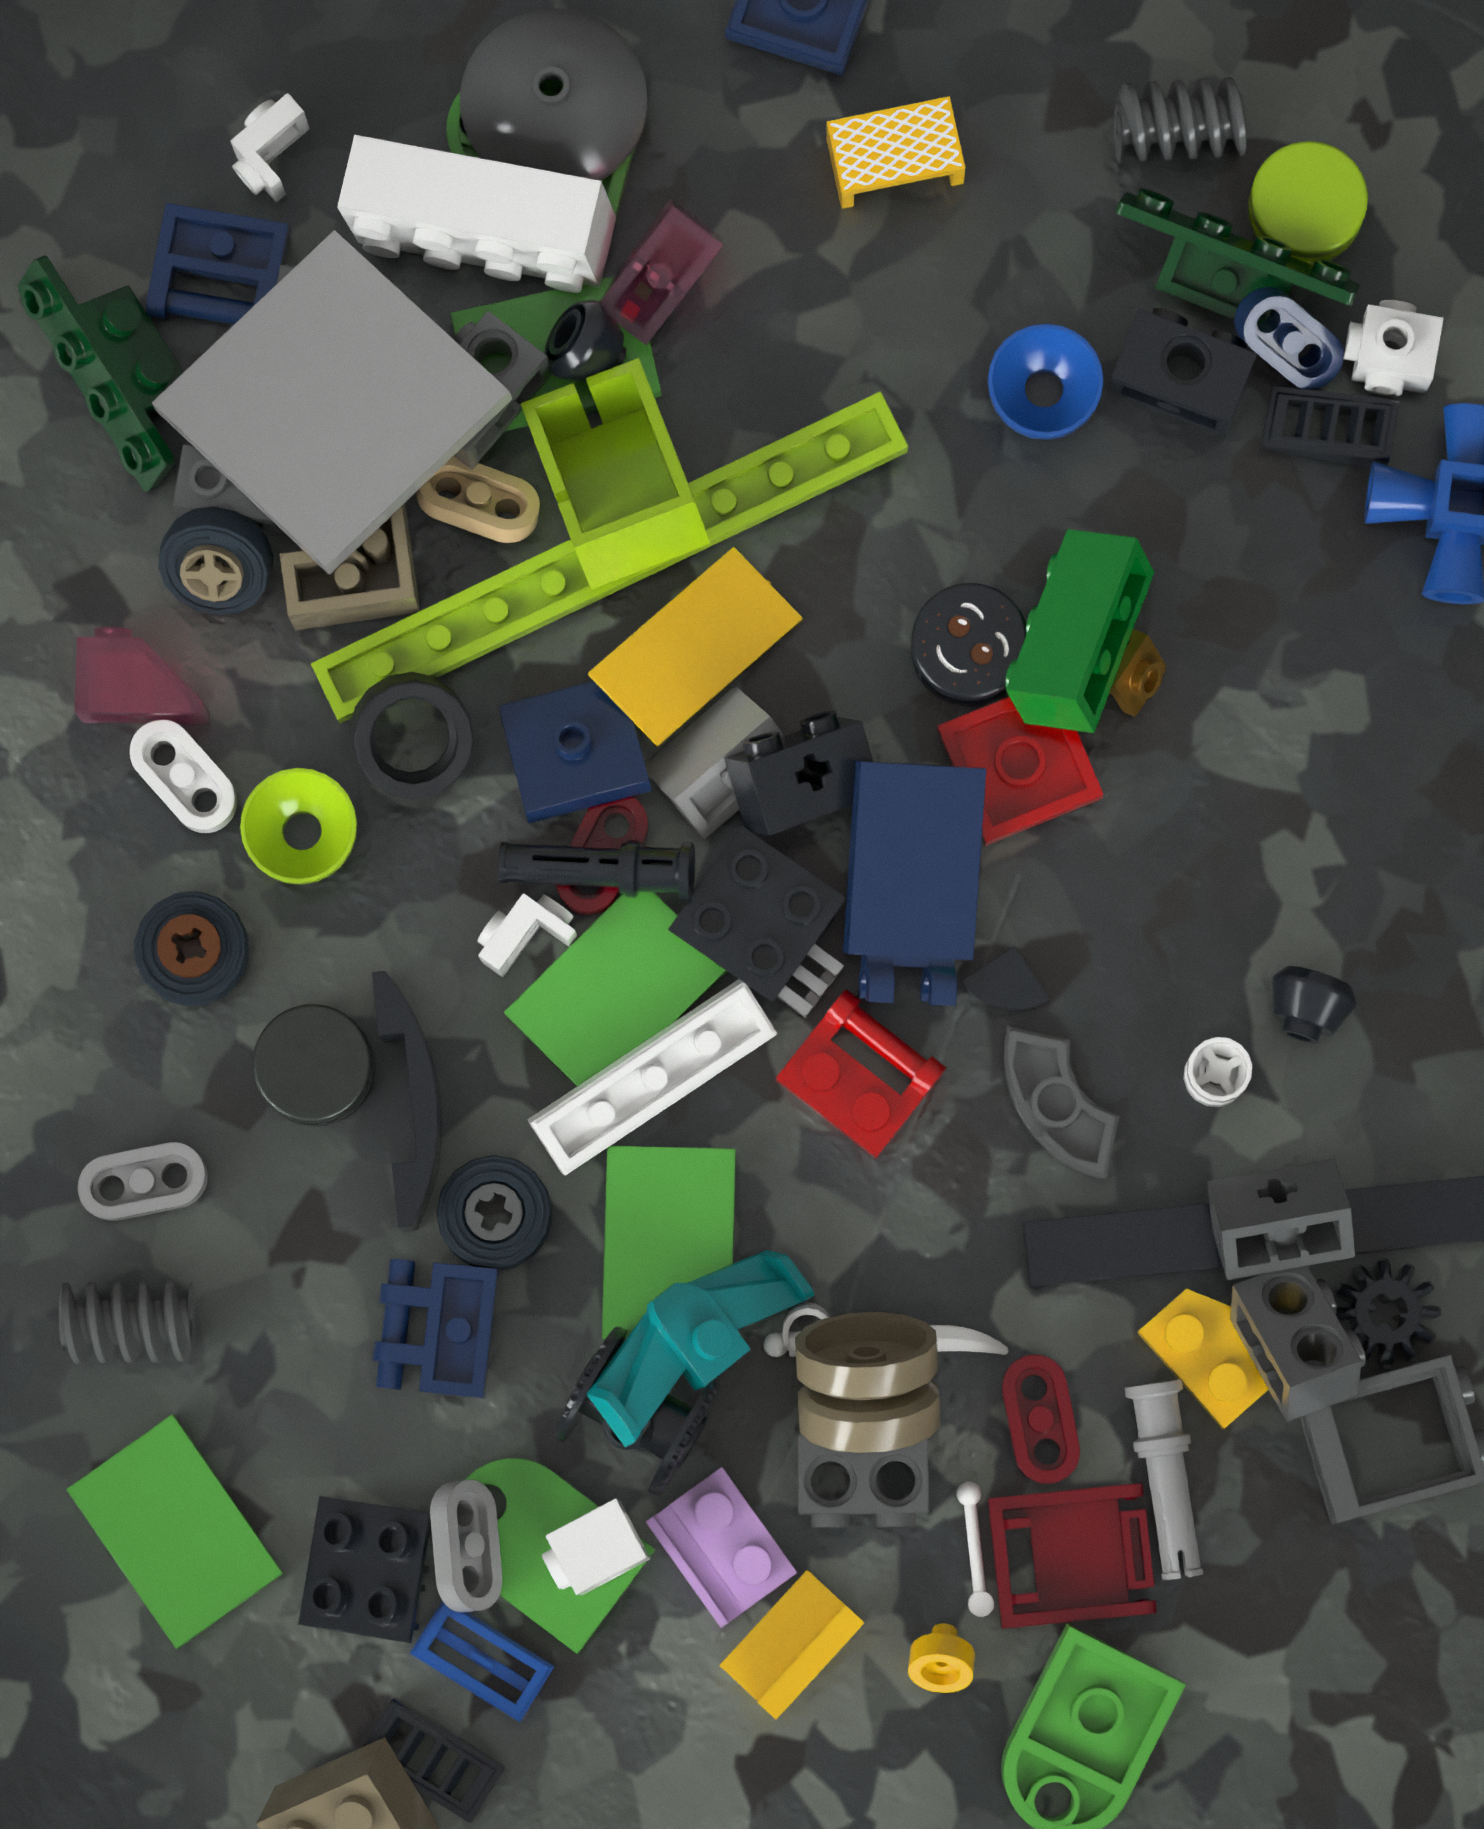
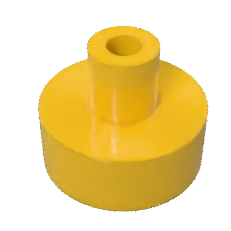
M945 1623L937 1624L932 1628L931 1634L923 1635L912 1643L908 1674L910 1679L919 1687L932 1692L951 1693L966 1688L972 1682L975 1651L970 1643L957 1636L958 1631L954 1626Z

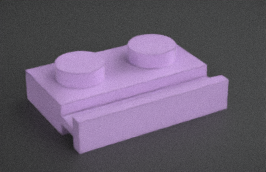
M722 1467L646 1521L649 1528L720 1628L797 1574L787 1557Z

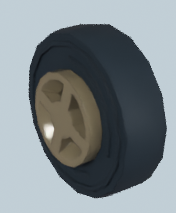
M213 506L192 509L176 518L164 535L160 545L158 569L164 585L178 601L199 612L225 615L239 613L256 604L269 585L274 555L268 537L254 521L236 511ZM218 557L224 559L225 562L218 561Z

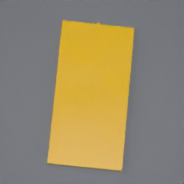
M733 547L590 670L588 675L658 747L800 623L803 618L771 586V582L766 580Z

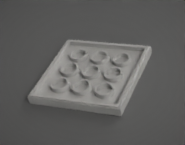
M334 230L162 392L152 404L155 410L330 575L512 400V396L503 384Z

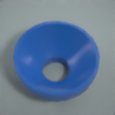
M1031 325L1016 331L1000 345L990 364L988 389L989 397L996 413L1006 425L1017 433L1029 438L1047 440L1061 438L1073 433L1092 416L1102 395V365L1095 350L1078 333L1060 325ZM1040 373L1055 376L1062 385L1063 394L1061 399L1050 407H1039L1031 403L1026 396L1025 385L1032 376Z

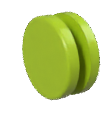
M1302 141L1286 145L1271 154L1261 165L1255 176L1248 199V219L1255 238L1257 235H1263L1287 244L1292 248L1291 257L1314 265L1316 258L1331 261L1349 248L1361 228L1368 205L1366 182L1356 163L1346 153L1332 145L1317 141Z

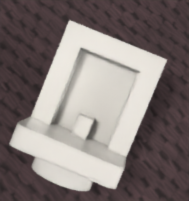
M288 93L276 103L270 99L255 108L245 120L246 128L230 140L238 159L232 165L236 174L255 195L264 189L276 203L286 193L280 178L268 164L310 129L304 111Z
M523 893L508 915L499 910L487 923L477 942L484 946L478 956L485 966L503 978L539 927L570 947L578 938L576 930L568 925L574 916L559 903L544 894L538 902H535Z

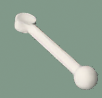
M965 1481L958 1486L956 1496L958 1501L964 1505L973 1586V1594L968 1599V1607L972 1614L984 1617L992 1612L994 1601L992 1596L986 1592L977 1512V1503L981 1499L982 1491L980 1486L974 1481Z

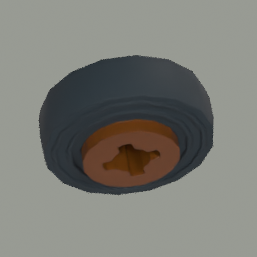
M199 891L175 893L157 902L142 918L134 939L135 964L145 984L164 1000L182 1006L208 1005L227 995L243 977L249 959L248 933L239 915L220 898ZM198 932V935L196 936V938L189 939V940L185 941V939H187V938H189V937H194V936L196 935V933Z

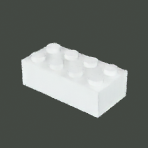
M354 135L337 206L358 243L363 244V250L371 254L386 258H398L400 251L424 255L423 261L450 270L459 269L461 263L484 267V272L489 276L507 281H519L521 274L545 278L544 283L551 288L571 293L581 292L583 285L600 288L616 221V215L602 181Z

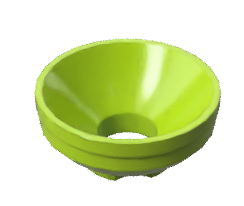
M293 768L281 770L268 776L254 788L244 805L240 830L242 842L248 856L261 871L271 878L284 883L308 884L331 876L347 860L356 841L357 818L349 795L338 782L328 775L313 769ZM299 814L314 816L320 822L322 829L319 841L313 847L306 850L292 848L286 843L284 837V828L287 822Z

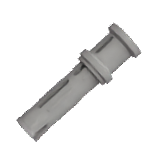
M1182 1379L1125 1387L1126 1398L1132 1399L1134 1403L1139 1438L1133 1442L1134 1452H1138V1458L1146 1459L1163 1571L1161 1573L1162 1580L1181 1578L1178 1560L1179 1550H1181L1185 1576L1203 1575L1204 1571L1200 1562L1183 1452L1190 1451L1189 1444H1192L1191 1434L1183 1432L1178 1392L1183 1389Z

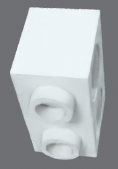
M616 1498L546 1535L552 1549L541 1554L558 1588L564 1590L572 1586L575 1594L581 1596L651 1559L622 1502Z

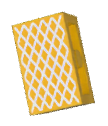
M950 96L827 121L826 139L842 209L854 206V194L945 175H949L951 186L964 184L965 163Z

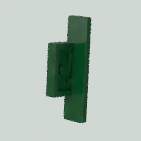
M1139 189L1137 195L1126 192L1118 203L1115 213L1175 237L1155 289L1233 320L1241 301L1249 293L1262 287H1276L1289 294L1292 284H1295L1352 306L1360 287L1359 283L1349 280L1351 271L1337 263L1316 258L1314 265L1291 257L1292 248L1276 239L1263 235H1257L1254 242L1231 233L1233 225L1218 216L1198 212L1196 218H1192L1172 210L1174 201L1157 192L1147 189ZM1271 309L1259 317L1257 324L1264 322L1269 317Z
M44 255L34 259L17 286L25 311L32 319L37 320L53 346L57 362L65 371L71 374L86 398L87 408L91 416L103 425L117 447L124 468L136 477L145 492L157 488L175 464V458L148 415L157 412L152 402L184 373L129 285L78 305L49 258Z

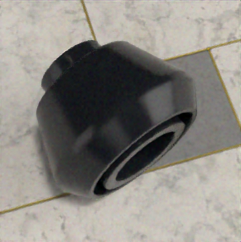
M589 300L571 305L558 318L546 341L544 354L547 355L550 373L559 379L587 383V377L623 363L626 356V348L623 345L624 334L602 303L596 300Z
M1286 966L1273 975L1271 980L1273 1017L1283 1023L1281 1030L1283 1034L1299 1041L1317 1044L1320 1035L1333 1036L1357 1004L1354 992L1349 984L1315 970L1298 966Z

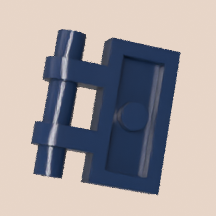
M390 1259L387 1284H381L379 1303L385 1304L381 1342L374 1341L372 1361L378 1362L376 1387L401 1390L404 1365L422 1366L419 1385L420 1392L485 1399L499 1270L433 1262L431 1288L413 1286L416 1262ZM410 1307L428 1309L424 1346L406 1344Z

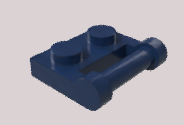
M166 203L147 295L146 314L151 317L167 319L170 313L235 324L277 285L280 265H285L291 234L289 223ZM175 272L257 286L255 301L253 303L173 289Z

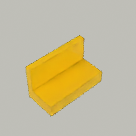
M806 1570L719 1666L776 1720L861 1628L864 1622L812 1573Z

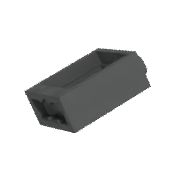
M1448 1355L1359 1380L1358 1395L1333 1404L1336 1405L1433 1378L1459 1467V1472L1357 1500L1331 1410L1332 1405L1300 1417L1331 1524L1484 1482V1430L1482 1428L1473 1430L1466 1405L1475 1403L1472 1384L1464 1365L1454 1367L1452 1356Z

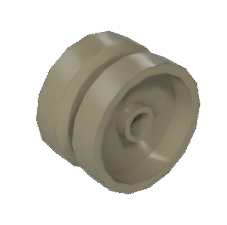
M885 1312L848 1313L824 1318L806 1326L795 1337L797 1379L804 1384L798 1391L800 1433L811 1443L830 1450L845 1452H886L913 1446L930 1438L941 1426L938 1384L932 1380L938 1372L936 1330L925 1321L903 1314Z

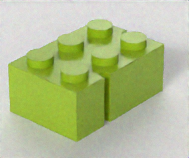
M639 358L586 378L603 422L602 425L591 428L574 383L520 403L591 590L711 544Z

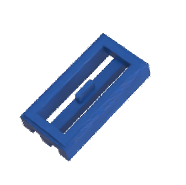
M443 1601L410 1652L411 1655L518 1722L523 1720L532 1702L536 1699L545 1681L555 1668L550 1662L470 1612H456L446 1606ZM448 1616L536 1670L531 1680H527L444 1628L443 1624ZM434 1639H438L521 1691L522 1695L517 1703L430 1650L429 1647Z

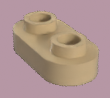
M454 456L416 491L419 506L430 517L502 543L521 541L534 531L538 522L539 496L533 486L527 481L479 463L471 470ZM448 490L457 494V497L448 499L440 496L438 493ZM500 512H510L516 518L504 519L498 517L497 514Z

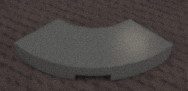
M1007 1026L1004 1042L1005 1076L1010 1096L1024 1125L1033 1137L1058 1160L1084 1174L1106 1180L1119 1115L1096 1106L1078 1087L1070 1067V1040Z

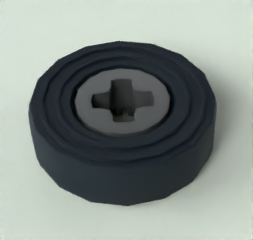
M497 1155L472 1159L454 1171L440 1192L436 1212L440 1235L455 1256L470 1266L498 1269L499 1271L518 1267L536 1255L548 1237L553 1215L549 1192L536 1172L517 1159ZM496 1195L505 1197L504 1208L512 1214L511 1221L508 1225L497 1223L493 1231L484 1229L485 1218L477 1212L478 1205L481 1202L491 1204Z

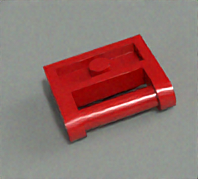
M845 989L775 1079L873 1158L877 1159L941 1078L947 1067L933 1056L928 1060L860 1008L859 1005L862 1000L848 989ZM842 1027H845L912 1080L901 1095L832 1042Z

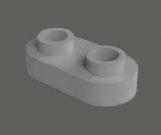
M177 1142L164 1143L95 1158L85 1166L79 1176L78 1195L85 1209L94 1216L107 1221H118L191 1205L203 1194L207 1185L208 1171L203 1158L191 1147ZM173 1165H182L187 1171L185 1183L178 1188H170L165 1182V1173ZM110 1178H120L124 1184L122 1196L114 1201L106 1200L102 1193L103 1184Z
M462 1480L448 1482L435 1492L430 1506L437 1590L445 1605L456 1612L485 1610L497 1601L503 1581L495 1501L488 1488L479 1481Z

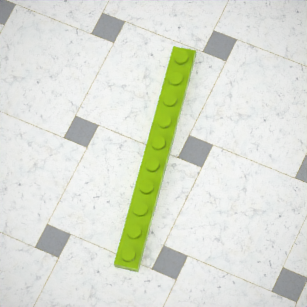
M880 391L689 482L688 485L711 543L707 546L591 590L570 539L310 664L339 724L353 717L355 706L368 688L387 676L416 672L437 678L907 453L909 446Z

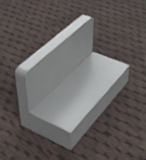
M735 687L645 763L649 779L670 798L692 829L705 840L739 810L724 758L744 751L742 743L751 737L775 731L779 732L781 737L784 734L763 709L739 688Z

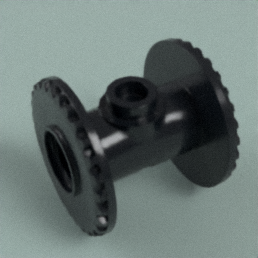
M616 1326L603 1341L578 1379L558 1421L554 1436L564 1443L584 1414L604 1426L608 1441L615 1447L623 1450L641 1447L663 1460L648 1489V1492L659 1496L667 1487L677 1469L681 1468L708 1420L707 1416L718 1397L721 1385L715 1380L711 1381L706 1385L693 1407L668 1394L642 1429L636 1441L624 1447L587 1396V1392L617 1353L626 1337L627 1330Z

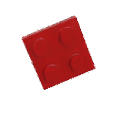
M1010 697L937 726L938 735L951 766L981 767L986 769L982 840L985 846L1103 799V791L1078 732L1075 730L1025 724Z

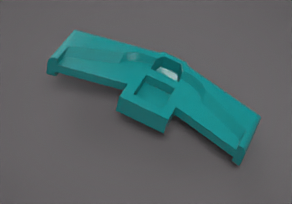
M770 1250L750 1256L688 1283H674L647 1304L646 1313L587 1392V1396L624 1447H627L636 1441L642 1429L682 1374L694 1391L705 1387L751 1350L737 1330L814 1297V1291L787 1255Z

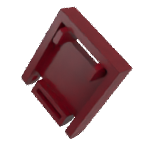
M1143 1483L987 1499L1001 1629L1157 1613L1156 1600L1139 1599L1129 1603L1128 1590L1154 1587L1146 1509L1119 1512L1118 1499L1133 1500L1144 1496ZM1029 1528L1036 1592L1012 1595L1005 1530Z

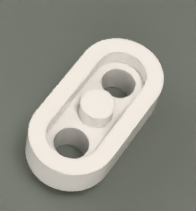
M155 720L143 725L135 733L130 744V759L133 767L187 828L199 833H212L224 828L232 820L237 809V794L234 786L183 727L169 720ZM162 745H170L175 748L174 760L165 766L157 765L154 762L156 749ZM206 791L215 793L217 803L211 811L199 812L196 810L195 800L200 793Z

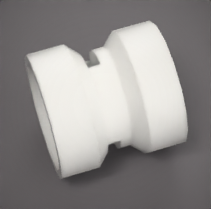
M1222 1037L1203 1041L1194 1049L1184 1067V1082L1187 1091L1196 1101L1211 1107L1231 1104L1246 1089L1252 1075V1063L1247 1051L1236 1041Z

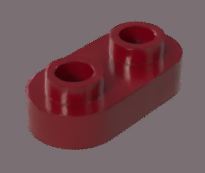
M634 797L590 807L569 846L620 849L622 843H627L629 840H639L643 847L649 832L646 811L642 804ZM614 817H622L629 823L627 834L621 838L610 837L605 831L607 822ZM556 884L562 902L573 912L582 915H595L607 910L619 895L618 887L600 886L595 893L587 895L581 893L576 885Z
M1042 1355L1023 1356L1010 1365L1002 1380V1396L1015 1460L1020 1471L1028 1479L1040 1484L1057 1483L1067 1478L1075 1470L1080 1458V1445L1067 1380L1061 1367L1052 1359ZM1029 1376L1040 1377L1046 1385V1393L1043 1398L1039 1400L1027 1399L1021 1389L1023 1380ZM1049 1439L1058 1446L1059 1455L1054 1463L1043 1464L1036 1459L1034 1448L1040 1440Z

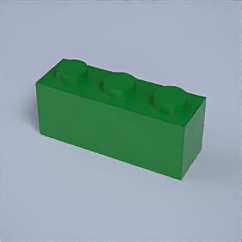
M1067 529L1059 552L1054 553L1049 561L1047 583L1039 604L1034 606L1028 615L1026 624L1027 635L1018 659H1014L1010 663L1006 674L1007 694L1025 724L1095 733L1155 573L1136 537Z

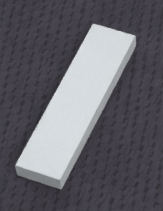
M738 979L527 1120L563 1175H567L776 1036L777 1032L749 987Z

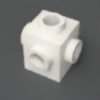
M1383 300L1379 302V306L1368 304L1361 323L1350 322L1343 359L1354 361L1351 381L1365 383L1367 391L1378 395L1400 396L1403 390L1426 394L1434 376L1443 318L1416 313L1417 307L1415 305L1398 300Z

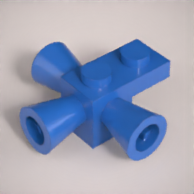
M1450 404L1443 407L1447 460L1440 461L1432 476V480L1373 461L1368 480L1364 523L1427 519L1425 538L1439 539L1424 584L1422 596L1431 600L1452 604H1479L1484 602V580L1480 545H1484V405Z

